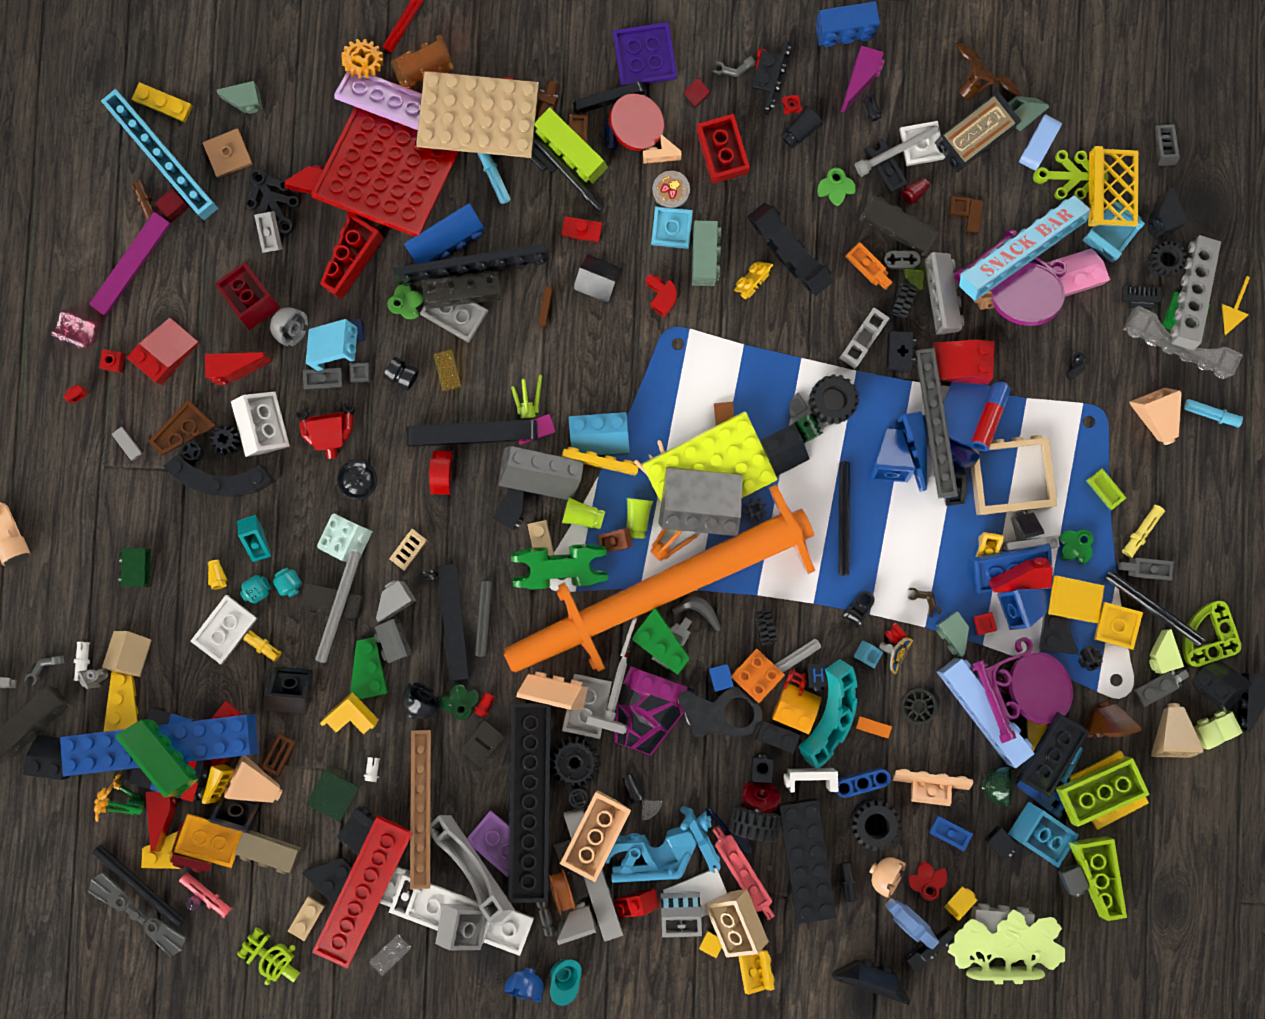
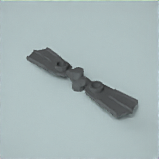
M105 872L91 879L88 889L90 894L118 911L125 910L130 914L132 920H137L144 925L145 933L170 957L183 950L186 937L157 918L148 919L145 916V910L141 907L136 909L132 906L129 896ZM118 899L123 900L122 906L118 904ZM150 924L155 925V931L150 930Z

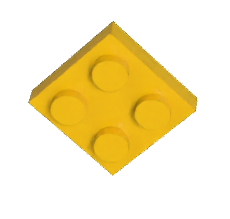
M1103 602L1094 640L1134 650L1143 612Z

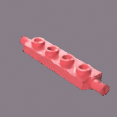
M717 826L712 830L718 838L715 843L717 850L741 889H747L756 912L763 911L767 920H770L775 916L769 908L772 903L771 897L732 834L724 835L720 826Z

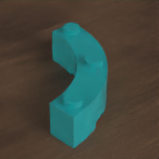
M841 659L825 669L828 680V700L824 714L812 734L798 746L804 760L815 769H819L834 755L833 751L839 742L843 743L856 712V675L853 667Z

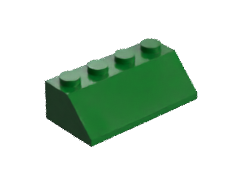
M140 720L115 736L164 798L182 795L198 780L195 770L184 762L183 755L171 746L170 739L162 735L158 730L159 726L153 720Z

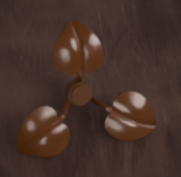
M958 42L954 44L957 45L964 57L972 61L973 66L970 74L965 79L966 82L959 88V92L964 98L970 100L976 92L980 93L995 82L1001 83L1011 93L1021 96L1016 84L1003 74H999L996 78L982 63L976 51ZM979 79H985L990 82L980 87L981 82Z

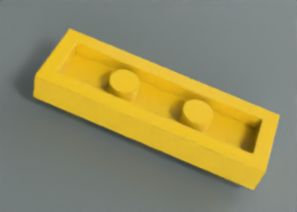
M140 82L132 97L134 102L184 123L193 107L188 102Z

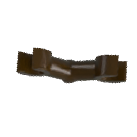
M916 588L908 589L914 590L916 593L914 597H907L908 599H927L929 605L928 615L933 618L931 613L933 609H937L938 614L941 615V609L936 605L933 592L918 591Z

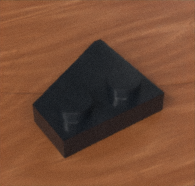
M1048 612L1043 616L1039 644L1040 650L1078 655L1066 617L1050 615Z

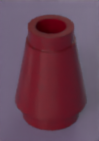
M922 178L905 187L902 192L905 202L908 204L917 203L930 187L929 181Z

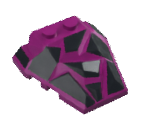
M627 665L616 705L615 721L628 727L626 734L615 732V743L651 756L684 714L682 707L678 703L680 693L690 691L694 694L695 689Z

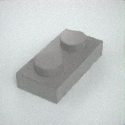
M275 212L254 215L262 253L281 250L282 245Z

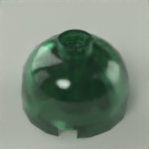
M995 767L987 773L986 780H982V791L986 792L990 802L1000 806H1011V768Z

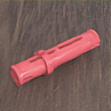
M188 872L179 880L180 883L203 900L209 909H214L223 918L232 910L231 907L219 899L220 896L218 894L214 895Z

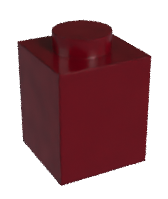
M174 189L169 190L155 202L159 207L157 212L163 218H169L172 222L189 208L187 203Z

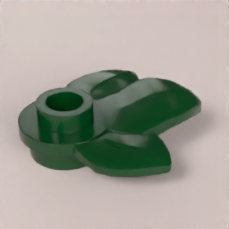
M456 682L451 688L450 696H441L440 699L442 708L446 712L453 713L454 717L458 720H466L471 716L472 708L478 703L479 697L477 690L467 692L462 684ZM461 707L465 708L463 713H459Z

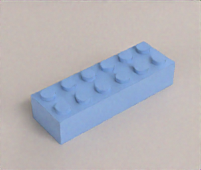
M952 659L937 671L938 675L1005 763L1017 768L1034 755V752L1031 750L1033 748L1032 744L1028 739L1021 737L1019 727L1010 721L1009 727L1011 730H1014L1017 738L1001 743L999 738L1000 730L980 677L972 673L973 667L967 660Z

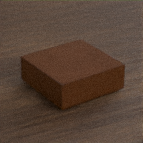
M952 195L950 197L949 216L968 218L971 197Z

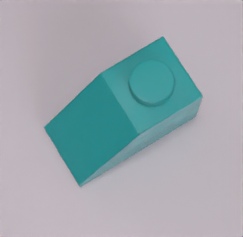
M256 515L238 520V536L252 562L271 557L263 528Z

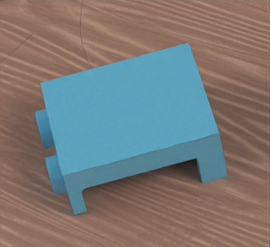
M1115 201L1111 204L1118 213L1125 208L1120 202ZM1108 208L1104 211L1105 220H1112L1115 217ZM1126 209L1121 216L1126 221H1132V214ZM1138 216V225L1136 227L1093 226L1082 241L1113 263L1121 256V252L1145 223Z
M344 319L309 329L306 364L320 371L324 370L325 362L341 358L355 361L357 327Z

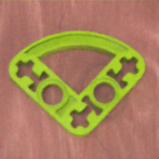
M1210 602L1201 607L1189 620L1187 625L1197 630L1201 621L1209 614L1218 641L1193 649V642L1183 636V655L1185 662L1189 666L1199 667L1240 652L1241 642L1229 607L1225 602ZM1217 605L1222 606L1220 614L1214 610L1217 608ZM1226 616V619L1217 620V618ZM1224 622L1229 625L1227 633H1223L1220 630V626ZM1230 643L1235 644L1232 649H1222V647L1229 646ZM1210 647H1215L1218 651L1214 658L1208 654ZM1193 653L1194 655H1204V657L1197 658L1196 662L1191 661Z

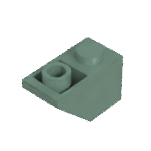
M1016 96L1008 103L1021 119V123L1016 127L1019 131L1023 130L1049 108L1048 104L1031 97Z
M954 611L935 624L938 628L936 632L942 639L947 640L949 643L947 647L953 655L957 654V656L962 657L965 655L969 626L959 612Z

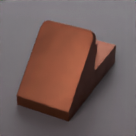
M629 528L598 535L599 544L606 547L607 553L633 547Z

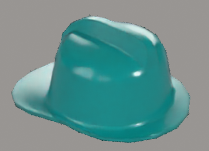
M560 959L551 969L550 996L557 1005H568L577 996L582 969L576 960Z

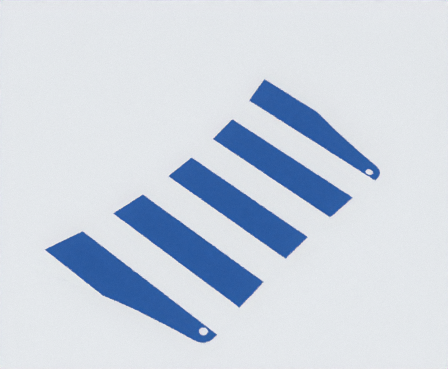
M684 327L668 328L660 336L627 416L630 453L610 454L609 456L615 457L616 461L638 460L642 464L650 460L649 455L654 458L661 454L658 440L662 442L666 452L715 427L714 403L733 401L734 416L745 411L760 441L813 413L810 410L809 395L814 385L825 376L836 374V376H844L843 378L845 379L849 378L851 380L850 383L855 384V390L859 393L857 409L845 422L829 425L827 422H820V419L817 418L818 427H821L820 431H823V434L805 443L810 460L776 476L777 481L741 498V518L738 534L779 515L769 490L771 486H778L785 503L792 513L802 508L815 535L805 540L815 572L810 574L806 572L795 547H791L695 591L759 595L813 603L846 610L860 591H868L874 595L875 602L867 614L935 631L938 629L935 624L952 612L958 611L969 626L967 641L1016 656L1027 650L1026 644L1021 642L1023 651L1017 653L1015 650L1016 640L1027 637L1033 643L1031 653H1046L1057 659L1064 666L1072 681L1116 699L1126 697L1132 691L1134 673L1129 650L1094 640L1098 623L1066 618L1078 655H1080V651L1085 647H1094L1095 650L1100 649L1103 655L1101 666L1096 670L1089 671L1086 667L1081 668L1078 662V655L1039 649L1043 617L1030 628L1009 630L997 596L1000 592L976 593L973 558L976 557L979 548L978 537L984 532L1004 535L999 553L1010 551L1003 550V543L1016 540L1011 518L1016 517V512L1020 511L976 516L968 446L949 439L952 460H961L966 472L965 504L945 506L944 498L938 499L928 430L927 490L919 492L914 473L908 483L870 480V474L886 429L890 426L898 427L896 420L903 415L919 411L922 412V415H925L920 382L851 370L752 347ZM675 338H680L684 341V346L681 350L673 349L672 341ZM941 386L943 403L949 390L948 386ZM829 389L823 395V402L827 408L839 410L844 406V397L838 390ZM799 392L808 409L791 419L789 404L794 395ZM1009 396L993 440L1004 439V442L1012 441L1011 438L1023 437V440L1031 439L1030 436L1042 435V438L1049 437L1057 506L1027 510L1028 513H1035L1045 533L1030 538L1059 537L1067 530L1075 532L1080 529L1089 530L1094 537L1091 545L1093 550L1091 559L1084 565L1080 563L1078 558L1063 560L1061 552L1065 544L1059 540L1060 547L1051 549L1053 578L1054 576H1061L1104 585L1101 609L1103 602L1121 606L1119 589L1104 578L1109 571L1117 574L1111 510L1086 482L1088 478L1101 468L1110 477L1109 422L1105 412L1095 405ZM1086 416H1092L1095 419V425L1092 428H1087L1083 425V419ZM804 423V426H805V427H808L809 424H808V423ZM1041 445L988 450L985 452L979 451L985 506L1047 500ZM842 461L850 463L849 575L847 576L838 574L839 463ZM602 468L583 503L605 511L601 528H589L571 524L555 550L554 555L570 554L569 547L571 545L590 544L600 546L598 535L626 529L627 498L653 501L647 531H645V539L631 538L633 547L609 552L605 556L596 557L591 560L589 566L593 570L608 572L607 581L590 586H573L571 578H566L565 580L557 578L550 579V588L556 591L559 589L558 585L565 582L570 592L627 589L734 536L683 531L668 546L670 550L693 535H697V538L673 553L667 560L664 558L662 561H659L650 550L653 548L651 545L662 530L658 524L661 502L648 476L640 468H638L636 476ZM751 497L754 501H757L760 497V503L767 504L763 507V511L766 514H760V520L757 517L749 520L751 515L744 514L747 511L744 503L750 504ZM757 504L750 506L753 514L760 512ZM667 529L659 544L661 542L666 543L676 533L675 530ZM1082 536V537L1080 538V541H1081V542H1086V541H1087V537H1086V536ZM916 588L918 591L933 592L936 605L941 609V615L938 614L937 609H933L931 612L933 618L928 615L929 605L927 599H908L907 597H914L916 595L914 590L908 589ZM867 594L862 595L860 598V602L863 605L868 604L870 601V597ZM993 612L997 631L978 636L972 617ZM1113 674H1119L1122 677V684L1120 686H1113L1110 683V678Z

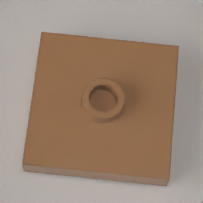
M238 128L203 142L217 178L253 165Z

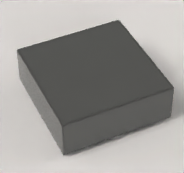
M350 363V382H370V363Z

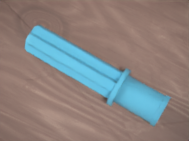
M478 153L484 166L483 171L487 173L501 204L509 202V194L496 168L498 165L494 163L491 154Z
M1187 399L1184 404L1185 410L1217 420L1219 424L1225 423L1239 428L1243 421V416L1229 413L1226 409L1220 410Z

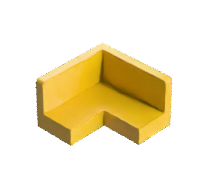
M351 692L324 716L320 724L323 726L327 723L337 732L351 721L364 734L370 728H374L379 719Z

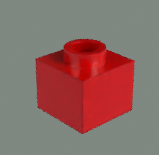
M102 349L99 368L105 371L123 373L126 354Z

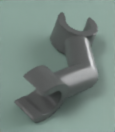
M750 56L736 69L724 66L722 62L717 61L716 65L721 66L722 70H713V73L717 76L726 74L738 77L747 69H751L756 61Z
M64 656L39 659L32 673L27 674L24 681H29L32 676L34 678L32 686L37 685L40 682L39 674L43 667L65 663Z

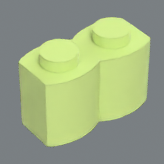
M1224 710L1215 712L1214 717L1211 719L1203 718L1197 721L1198 725L1193 727L1203 749H1211L1243 733L1233 712H1225Z

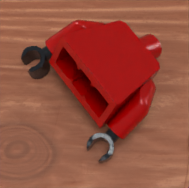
M346 403L343 405L346 414L338 412L310 417L309 413L304 410L305 415L301 418L300 413L296 412V418L300 420L301 436L310 446H314L315 450H325L327 459L338 457L337 448L342 447L344 442L349 439L353 429L352 414L356 410L354 404L352 403L353 407L351 410H346Z

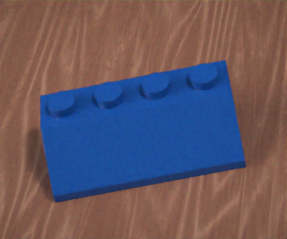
M469 203L420 233L419 236L417 235L407 241L404 245L416 264L438 261L440 259L445 260L450 257V253L457 249L459 251L466 247L467 242L472 239L475 241L481 238L485 230Z

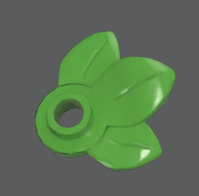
M840 168L831 169L827 174V178L821 180L818 185V196L824 197L828 195L830 201L836 206H839L844 201L846 194H855L853 180L847 178L845 172ZM834 175L839 176L838 181H835L833 179Z
M401 284L395 289L394 296L388 300V309L394 314H401L406 319H415L419 317L416 308L423 303L425 296L420 292L411 291V286H403ZM394 302H400L401 305L395 306Z

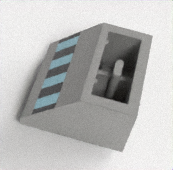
M700 892L661 893L662 937L702 936Z

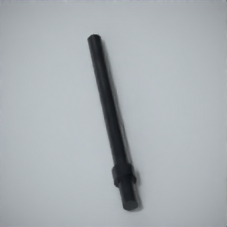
M534 132L533 142L583 195L582 198L587 203L589 202L598 212H601L604 207L595 198V194L576 178Z

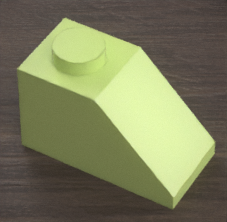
M1172 629L1161 630L1150 653V666L1156 673L1163 674L1184 667Z

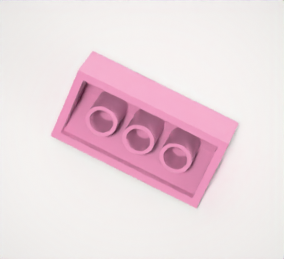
M1093 248L1056 259L1062 260L1067 264L1066 274L1059 278L1064 286L1065 296L1103 285L1110 280L1104 261ZM1059 266L1053 267V269H1054L1055 271H1062V270H1063V269H1062L1061 267H1059Z

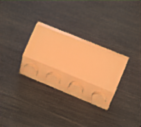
M597 790L560 864L596 882L631 810L617 800Z

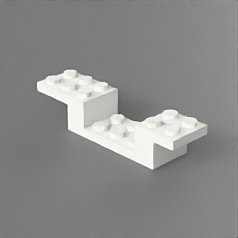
M399 866L396 867L379 902L390 907L389 913L437 931L443 904H460L479 908L478 901L431 883L430 889L410 890V870ZM514 910L501 922L489 923L486 919L482 944L484 942L520 956L534 917Z

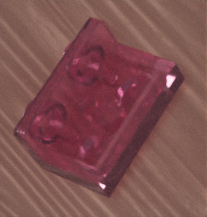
M63 309L59 312L57 327L51 331V335L57 337L60 341L73 343L78 348H87L95 342L98 322Z

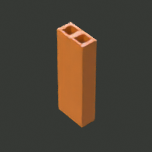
M859 716L856 729L889 738L892 726Z

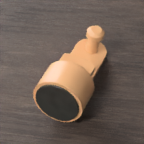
M0 503V561L3 566H9L24 561L31 553L24 537L21 536L9 507L4 503Z

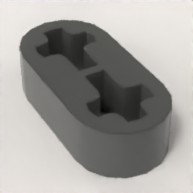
M889 251L883 258L884 266L891 270H911L920 263V256L915 251ZM893 256L894 259H900V261H895L891 265V262L887 261V259ZM912 256V259H916V261L911 265L910 261H903V259H908Z

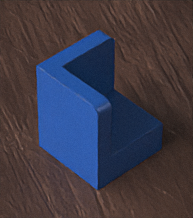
M727 664L708 668L715 692L734 687Z

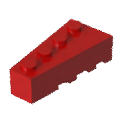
M350 212L346 216L347 220L341 229V236L337 245L335 244L331 261L328 262L320 283L328 292L341 300L385 239L378 230Z

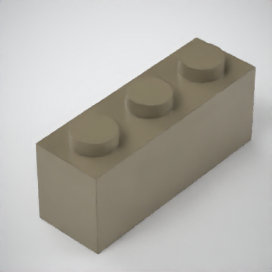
M251 830L248 833L242 832L235 854L239 855L241 860L248 862L253 860L258 862V865L261 867L269 868L271 866L276 868L277 872L287 874L295 869L302 848Z

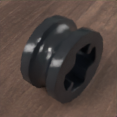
M438 570L420 572L423 575L421 581L438 580L439 578L436 576Z

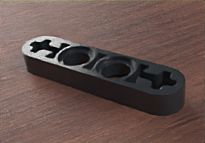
M636 82L578 99L573 102L575 113H584L615 104L624 95H643L646 91L643 82Z

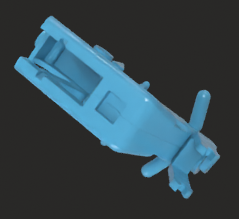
M682 806L680 812L685 814L686 818L680 827L668 830L664 843L656 848L650 846L645 835L632 833L628 836L618 835L606 863H609L610 858L618 852L627 851L625 858L622 859L621 865L612 866V883L679 879L683 876L697 843L709 866V870L715 873L714 865L720 870V857L706 833L708 832L707 828H711V816H707L706 812L696 818L691 808ZM642 853L647 864H634Z

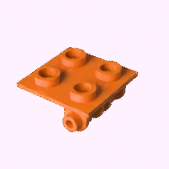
M756 648L745 662L734 671L731 678L760 703L785 674Z

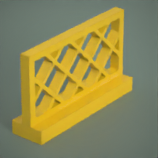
M1095 146L1089 152V208L1091 210L1088 216V226L1114 225L1136 227L1138 225V151L1103 149V146ZM1104 155H1111L1116 161L1109 166L1104 161ZM1124 156H1133V164L1130 167L1121 160ZM1117 162L1125 170L1120 176L1112 169ZM1108 171L1116 179L1110 185L1104 179V174ZM1126 172L1132 177V183L1129 186L1121 178ZM1117 181L1125 188L1120 194L1111 187ZM1107 190L1116 197L1111 203L1104 198V193ZM1126 191L1132 195V202L1130 204L1121 197ZM1116 200L1125 207L1120 213L1111 205ZM1107 208L1115 215L1112 220L1104 219V211ZM1126 209L1132 214V221H1126L1121 216Z

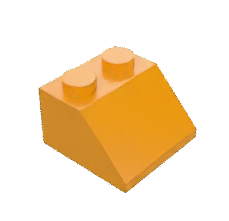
M788 683L787 688H783L771 718L809 734L816 719L822 697L803 690L800 696L798 695L800 688Z

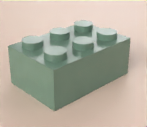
M694 221L692 286H715V282L719 281L720 265H717V262L720 260L721 246H717V243H720L721 227H718V221Z

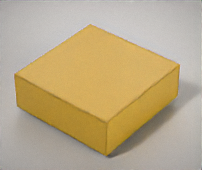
M707 931L699 946L700 950L717 958L722 948L718 936L710 931Z

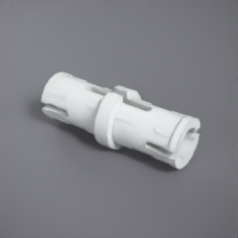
M77 642L76 659H74V663H76L74 681L79 680L78 671L87 670V665L90 664V660H88L90 642Z

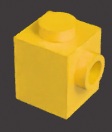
M962 886L944 908L959 921L976 903L977 899L971 890L965 889Z

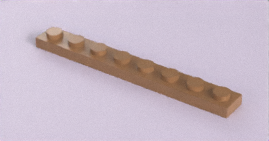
M431 730L411 731L410 831L413 833L410 838V890L430 889Z

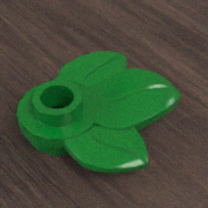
M1080 529L1077 532L1067 530L1059 536V540L1065 544L1061 552L1063 560L1078 558L1080 563L1084 565L1091 559L1093 554L1091 545L1094 537L1089 530ZM1086 536L1087 541L1081 542L1080 538Z

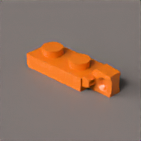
M860 242L845 256L874 285L879 283L886 290L893 283L887 277L889 273L886 271V267Z

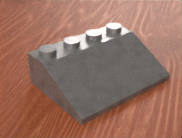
M666 467L658 524L662 529L738 536L741 518L742 475Z

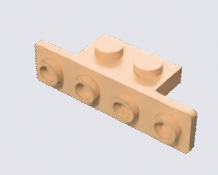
M907 769L896 770L893 775V781L911 783L912 802L950 806L952 788L969 790L973 785V780L965 776L948 777L947 774L932 775L925 771L916 773L910 772Z

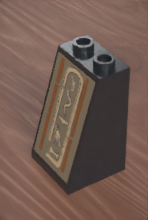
M997 91L940 135L935 144L938 151L947 158L949 165L959 172L1009 136L1021 123V119L999 91Z

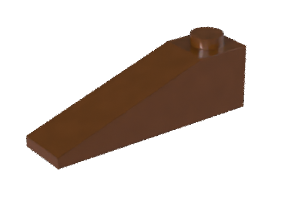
M1109 701L1100 702L1098 707L1092 708L1083 727L1090 730L1086 738L1093 737L1095 733L1097 737L1107 735L1109 737H1123L1142 731L1141 727L1117 704L1109 703Z

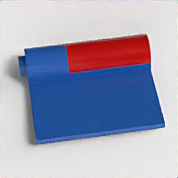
M1002 381L994 383L992 386L951 382L944 400L949 439L979 451H988L1011 392L1008 384Z

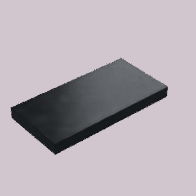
M1056 712L1035 747L1034 755L1028 759L1017 779L1044 795L1051 797L1090 730Z

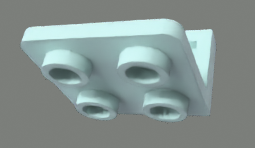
M332 514L317 547L347 562L351 551L359 552L362 555L373 531L336 514Z

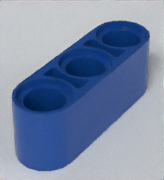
M875 768L838 779V792L836 793L840 797L847 798L888 786L891 776L886 770ZM883 772L885 780L877 782L876 776ZM860 778H866L867 783L865 787H858L857 782ZM847 783L848 790L844 793L839 792L840 784Z

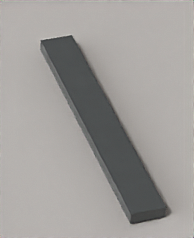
M935 348L915 350L938 499L957 497L958 491Z

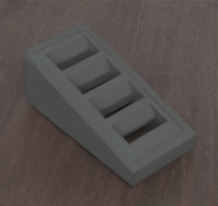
M1175 124L1156 125L1158 166L1176 165L1180 155ZM1161 133H1170V135H1161Z

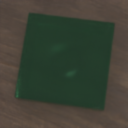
M324 770L306 805L340 823L359 787L328 770Z

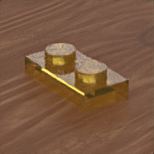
M452 349L433 354L442 391L445 392L462 387Z

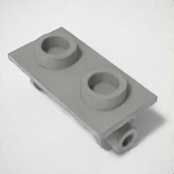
M106 669L78 671L80 676L78 677L79 682L86 689L101 687L99 682L108 677Z

